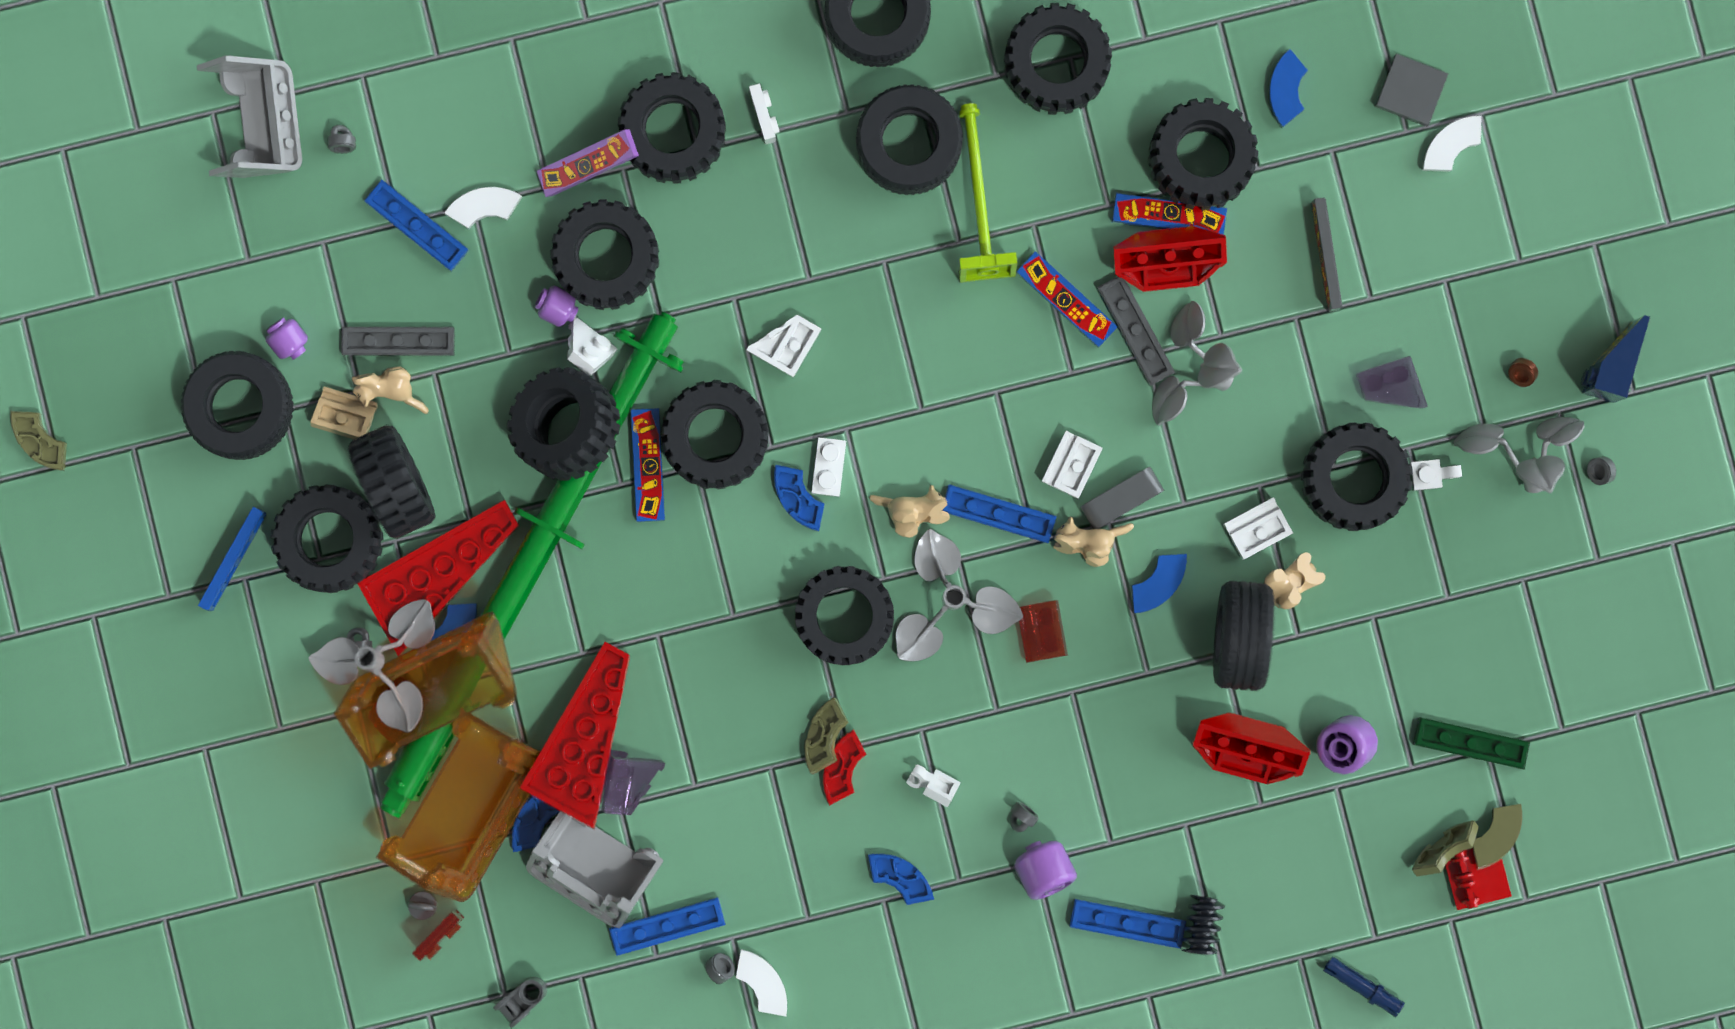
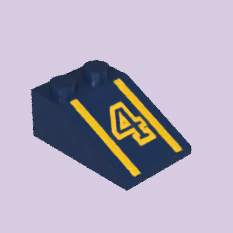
M1644 315L1632 321L1590 366L1589 370L1586 369L1581 379V385L1584 386L1582 394L1613 403L1627 398L1650 316Z

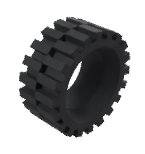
M836 566L819 572L818 575L806 583L807 585L801 590L795 608V623L802 642L815 656L831 664L853 665L872 658L883 648L893 628L894 608L889 592L877 577H874L864 569L861 570L853 566ZM839 588H850L863 594L869 601L873 612V620L868 632L861 639L847 644L837 643L828 639L821 632L817 623V609L821 600L829 592Z

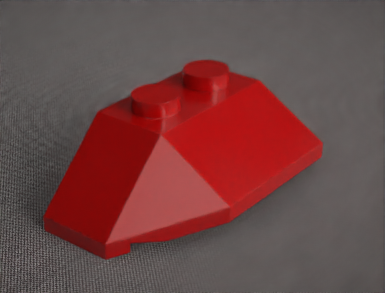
M1195 226L1137 232L1113 247L1115 275L1123 278L1143 292L1199 286L1213 275L1219 267H1223L1227 263L1226 236Z
M1230 712L1200 720L1193 741L1195 750L1200 753L1213 770L1264 784L1283 781L1293 776H1302L1310 755V749L1284 727Z

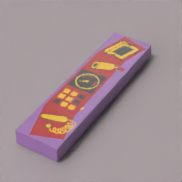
M630 129L623 130L538 170L537 174L545 197H552L639 155Z

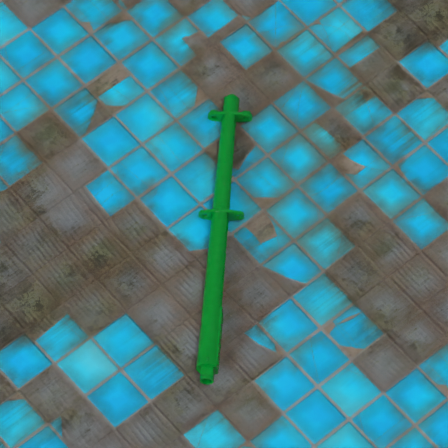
M661 311L660 315L653 314L638 342L634 340L635 335L624 328H621L619 332L616 331L613 335L619 341L634 348L609 391V394L616 401L615 407L619 409L620 420H617L616 423L620 425V428L657 361L679 373L684 369L682 367L683 360L672 354H669L668 357L663 356L678 329V326L674 324L676 319ZM602 461L597 464L598 468L593 472H584V477L575 479L571 476L570 480L558 479L537 517L518 507L514 511L533 524L383 783L389 787L380 806L385 812L400 819L411 800L420 801L474 704L471 702L474 694L560 538L583 549L585 544L565 534L564 531Z

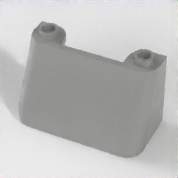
M559 812L533 850L526 869L534 878L607 925L621 928L664 860L651 848H639L634 852L596 826L595 830L566 814Z

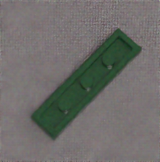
M1419 717L1413 745L1525 770L1530 742Z

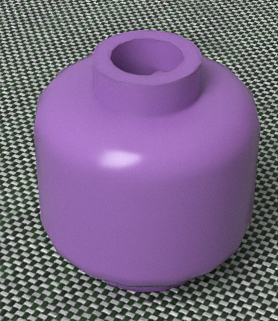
M555 285L548 289L543 288L535 304V308L538 309L537 314L539 318L557 327L563 326L566 321L572 322L578 312V307L574 306L576 299L564 289Z
M283 317L266 330L268 333L266 343L278 358L286 359L290 356L294 360L306 351L303 345L307 342L308 336L294 319L286 320Z

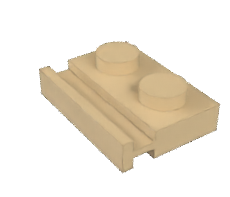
M323 387L322 395L319 398L310 424L314 428L356 439L369 432L378 404L377 402L370 401L368 406L364 408L362 402L356 396Z

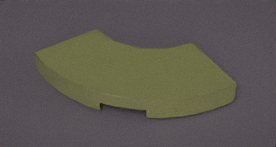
M11 411L12 430L23 450L37 463L48 468L65 471L67 443L55 440L46 432L42 425L41 414Z
M835 697L827 701L810 722L812 724L808 731L807 740H805L804 750L807 767L813 775L837 761L834 751L835 740L840 730L849 723Z
M1521 804L1493 808L1490 829L1482 837L1475 839L1472 851L1477 870L1497 863L1514 846L1522 826Z
M1473 820L1458 824L1443 832L1444 837L1434 845L1428 844L1420 853L1413 866L1412 871L1416 877L1441 873L1446 863L1453 856L1461 851L1473 848L1479 828L1476 822Z

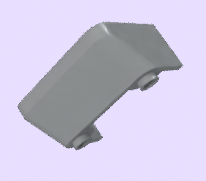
M223 56L197 65V71L219 73L223 90L229 95L239 96L245 149L233 152L229 165L209 170V176L247 178L288 173L299 169L302 164V153L293 75L289 65L281 60Z

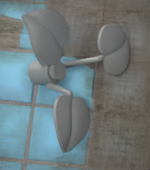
M1191 301L1184 306L1175 317L1171 326L1170 336L1172 342L1178 347H1183L1188 343L1189 347L1204 359V363L1200 365L1198 381L1183 380L1180 383L1177 377L1170 376L1159 385L1152 403L1153 417L1155 423L1159 426L1162 423L1173 420L1183 411L1187 402V391L1184 387L1201 386L1205 389L1214 387L1225 391L1231 386L1233 378L1242 372L1228 345L1217 343L1206 354L1195 345L1194 340L1202 336L1205 328L1204 312L1195 301Z
M1555 417L1545 420L1536 430L1537 437L1544 440L1541 457L1529 459L1521 463L1518 462L1507 441L1501 438L1504 435V430L1498 425L1478 424L1459 434L1454 440L1453 445L1468 453L1486 454L1495 450L1501 444L1515 465L1516 474L1523 480L1524 488L1527 492L1538 493L1544 490L1552 493L1556 482L1565 470V464L1561 458L1546 455L1547 447L1550 443L1555 446H1564L1573 442L1580 436L1585 425L1584 421L1570 417Z
M929 529L918 542L914 563L917 573L925 581H934L940 577V580L947 588L942 595L944 606L930 622L923 615L913 614L908 615L899 623L896 630L897 657L904 661H920L934 655L943 642L942 632L934 627V625L947 609L957 610L963 604L975 608L972 613V621L981 632L986 634L1003 632L1023 618L1022 611L1017 602L1008 593L997 587L980 589L976 594V603H973L970 599L966 598L963 588L956 585L952 586L945 578V575H952L958 570L961 563L960 551L951 540Z
M427 600L411 602L400 608L392 616L388 631L392 637L399 639L397 642L384 646L378 645L376 649L368 646L359 649L354 641L341 637L329 641L321 649L309 656V661L314 669L324 679L337 685H347L355 681L358 676V667L374 672L391 689L383 692L378 698L376 706L378 716L386 725L404 732L412 731L420 720L423 709L422 695L419 689L411 682L405 681L395 687L394 683L381 672L380 669L384 665L382 652L399 647L403 642L408 648L419 649L431 641L435 631V622L431 605Z

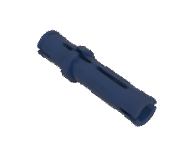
M1334 956L1328 960L1323 969V972L1336 978L1368 999L1367 1002L1369 1004L1381 1007L1395 1018L1405 1002L1384 990V986L1381 984L1376 985Z

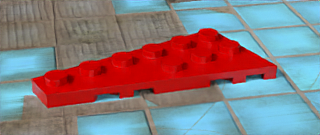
M506 500L357 583L390 643L399 640L390 635L388 627L392 616L400 608L417 600H427L431 605L433 618H435L519 526ZM403 642L401 646L394 648L397 656L400 657L408 647Z
M604 642L520 786L522 791L595 830L630 661L629 654L607 642Z

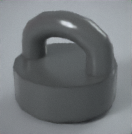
M335 125L331 129V136L328 137V149L334 153H350L356 149V138L352 136L351 131L347 127Z
M1601 456L1589 462L1587 474L1594 484L1604 485L1615 480L1616 467L1610 458Z
M356 627L348 632L347 638L354 641L359 649L365 646L373 648L372 641H369V633L364 628ZM356 634L362 635V641H354V636Z
M1016 802L1011 808L1013 814L1010 817V825L1016 832H1023L1028 826L1033 827L1039 820V816L1022 802ZM1017 819L1022 821L1021 825H1018Z
M420 891L410 898L408 909L414 918L426 920L435 914L437 901L431 893Z
M722 953L715 954L705 964L709 978L716 984H723L735 972L732 960Z

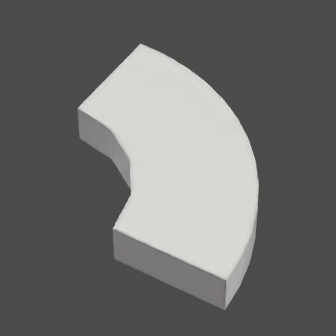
M1481 116L1466 117L1446 126L1430 143L1424 157L1422 171L1450 172L1454 159L1459 152L1467 147L1480 145Z
M479 188L455 200L445 211V214L470 229L476 221L485 217H500L508 220L522 199V196L504 188Z
M741 949L736 978L745 981L755 991L758 999V1011L786 1016V991L777 972L762 957Z

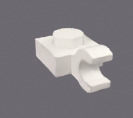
M1439 459L1410 463L1413 474H1411L1413 491L1442 488V479L1462 477L1461 465L1440 468Z
M916 765L906 783L913 788H926L923 792L924 795L948 808L961 782L937 769L932 774L924 767Z

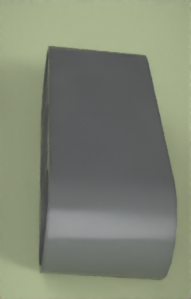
M1150 466L1092 499L1080 508L1091 527L1099 529L1165 490Z

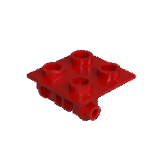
M1470 848L1453 856L1445 865L1457 910L1476 908L1484 903L1512 897L1502 859L1489 867L1477 870L1473 851Z

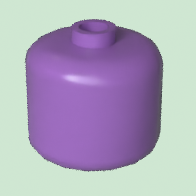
M1348 715L1338 718L1322 729L1317 738L1316 749L1319 759L1326 768L1334 773L1344 775L1356 772L1373 759L1377 752L1378 739L1374 728L1368 721L1358 716Z
M1041 841L1030 844L1025 848L1026 852L1020 855L1014 864L1016 873L1028 897L1033 900L1051 896L1071 885L1077 878V873L1064 846L1058 841H1049L1043 844Z

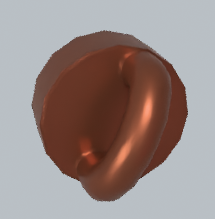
M1526 358L1516 359L1508 370L1511 381L1520 387L1532 385L1539 374L1537 366Z

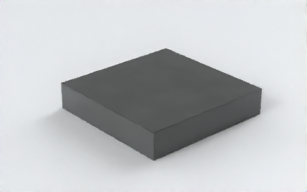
M1396 54L1375 107L1428 127L1448 73Z

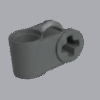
M530 977L514 991L508 993L493 1008L495 1011L499 1010L510 1022L509 1027L512 1029L546 996L547 985L539 977ZM528 984L538 986L540 991L538 998L528 996L526 993Z

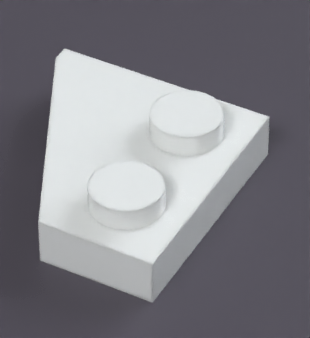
M796 315L756 343L748 346L747 351L794 378L822 329Z
M576 316L569 324L568 329H571V335L568 338L570 349L568 350L567 359L584 373L591 376L614 356L617 348L611 344L609 339L599 335Z

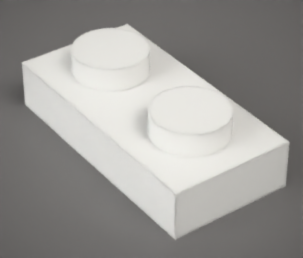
M760 84L749 86L765 145L776 142L775 134L779 133V128L775 116L769 117L767 107L772 105L768 91H762Z
M818 437L812 494L840 497L846 441Z

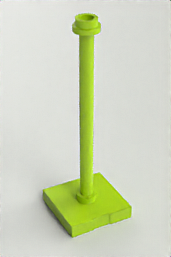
M975 103L964 104L960 106L959 117L965 118L981 255L960 258V283L1016 277V252L992 254L976 125V117L980 115V110Z

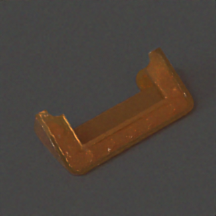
M488 612L431 640L424 647L413 649L384 663L380 670L394 683L395 687L405 681L411 682L419 689L422 695V714L412 731L404 732L390 727L378 716L376 708L378 698L383 692L391 689L374 672L368 671L352 682L336 708L334 715L369 769L378 765L384 767L390 764L395 759L394 755L400 747L484 706L491 704L493 708L499 707L500 709L510 706L515 701L514 698L517 690L497 617L493 612Z
M462 709L452 723L453 735L459 739L402 837L394 835L385 839L376 857L423 889L459 902H464L472 896L513 826L518 814L527 802L530 795L522 791L520 786L541 752L477 715Z

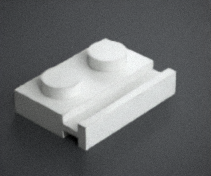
M1066 431L1042 482L1079 499L1103 448Z
M1274 497L1223 524L1242 560L1293 534Z

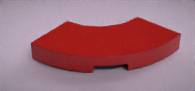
M854 730L847 733L836 743L834 751L837 761L824 768L823 785L829 806L855 793L852 785V773L858 761L867 754Z

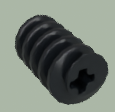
M1190 894V897L1197 900V903L1190 904L1188 908L1196 913L1186 918L1193 922L1194 925L1185 927V931L1192 934V937L1183 938V942L1190 945V948L1182 949L1181 951L1206 956L1217 954L1218 950L1210 946V944L1218 943L1220 940L1212 933L1221 931V927L1215 924L1214 921L1223 920V916L1217 913L1216 910L1224 909L1225 905L1215 898Z

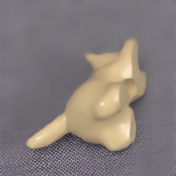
M402 367L388 368L381 376L368 373L352 377V382L357 385L354 387L353 393L362 402L364 408L368 406L372 399L385 397L395 401H402L424 414L429 412L423 402L412 397L411 375Z
M933 485L929 487V492L922 497L903 496L891 499L877 495L870 496V500L873 503L889 509L890 517L895 525V532L902 537L910 538L918 533L919 525L923 522L942 524L950 519L949 513L942 511L947 506L946 498L942 497L934 489Z
M1070 516L1068 521L1057 529L1056 543L1053 548L1064 554L1081 553L1086 563L1090 566H1103L1109 561V553L1113 547L1115 537L1127 534L1134 528V524L1129 523L1110 530H1084L1078 528L1074 524L1073 517Z
M1302 553L1286 570H1273L1266 576L1264 583L1273 589L1274 606L1277 608H1293L1302 599L1300 595L1302 592L1325 581V574L1316 572L1315 566L1310 563V553Z

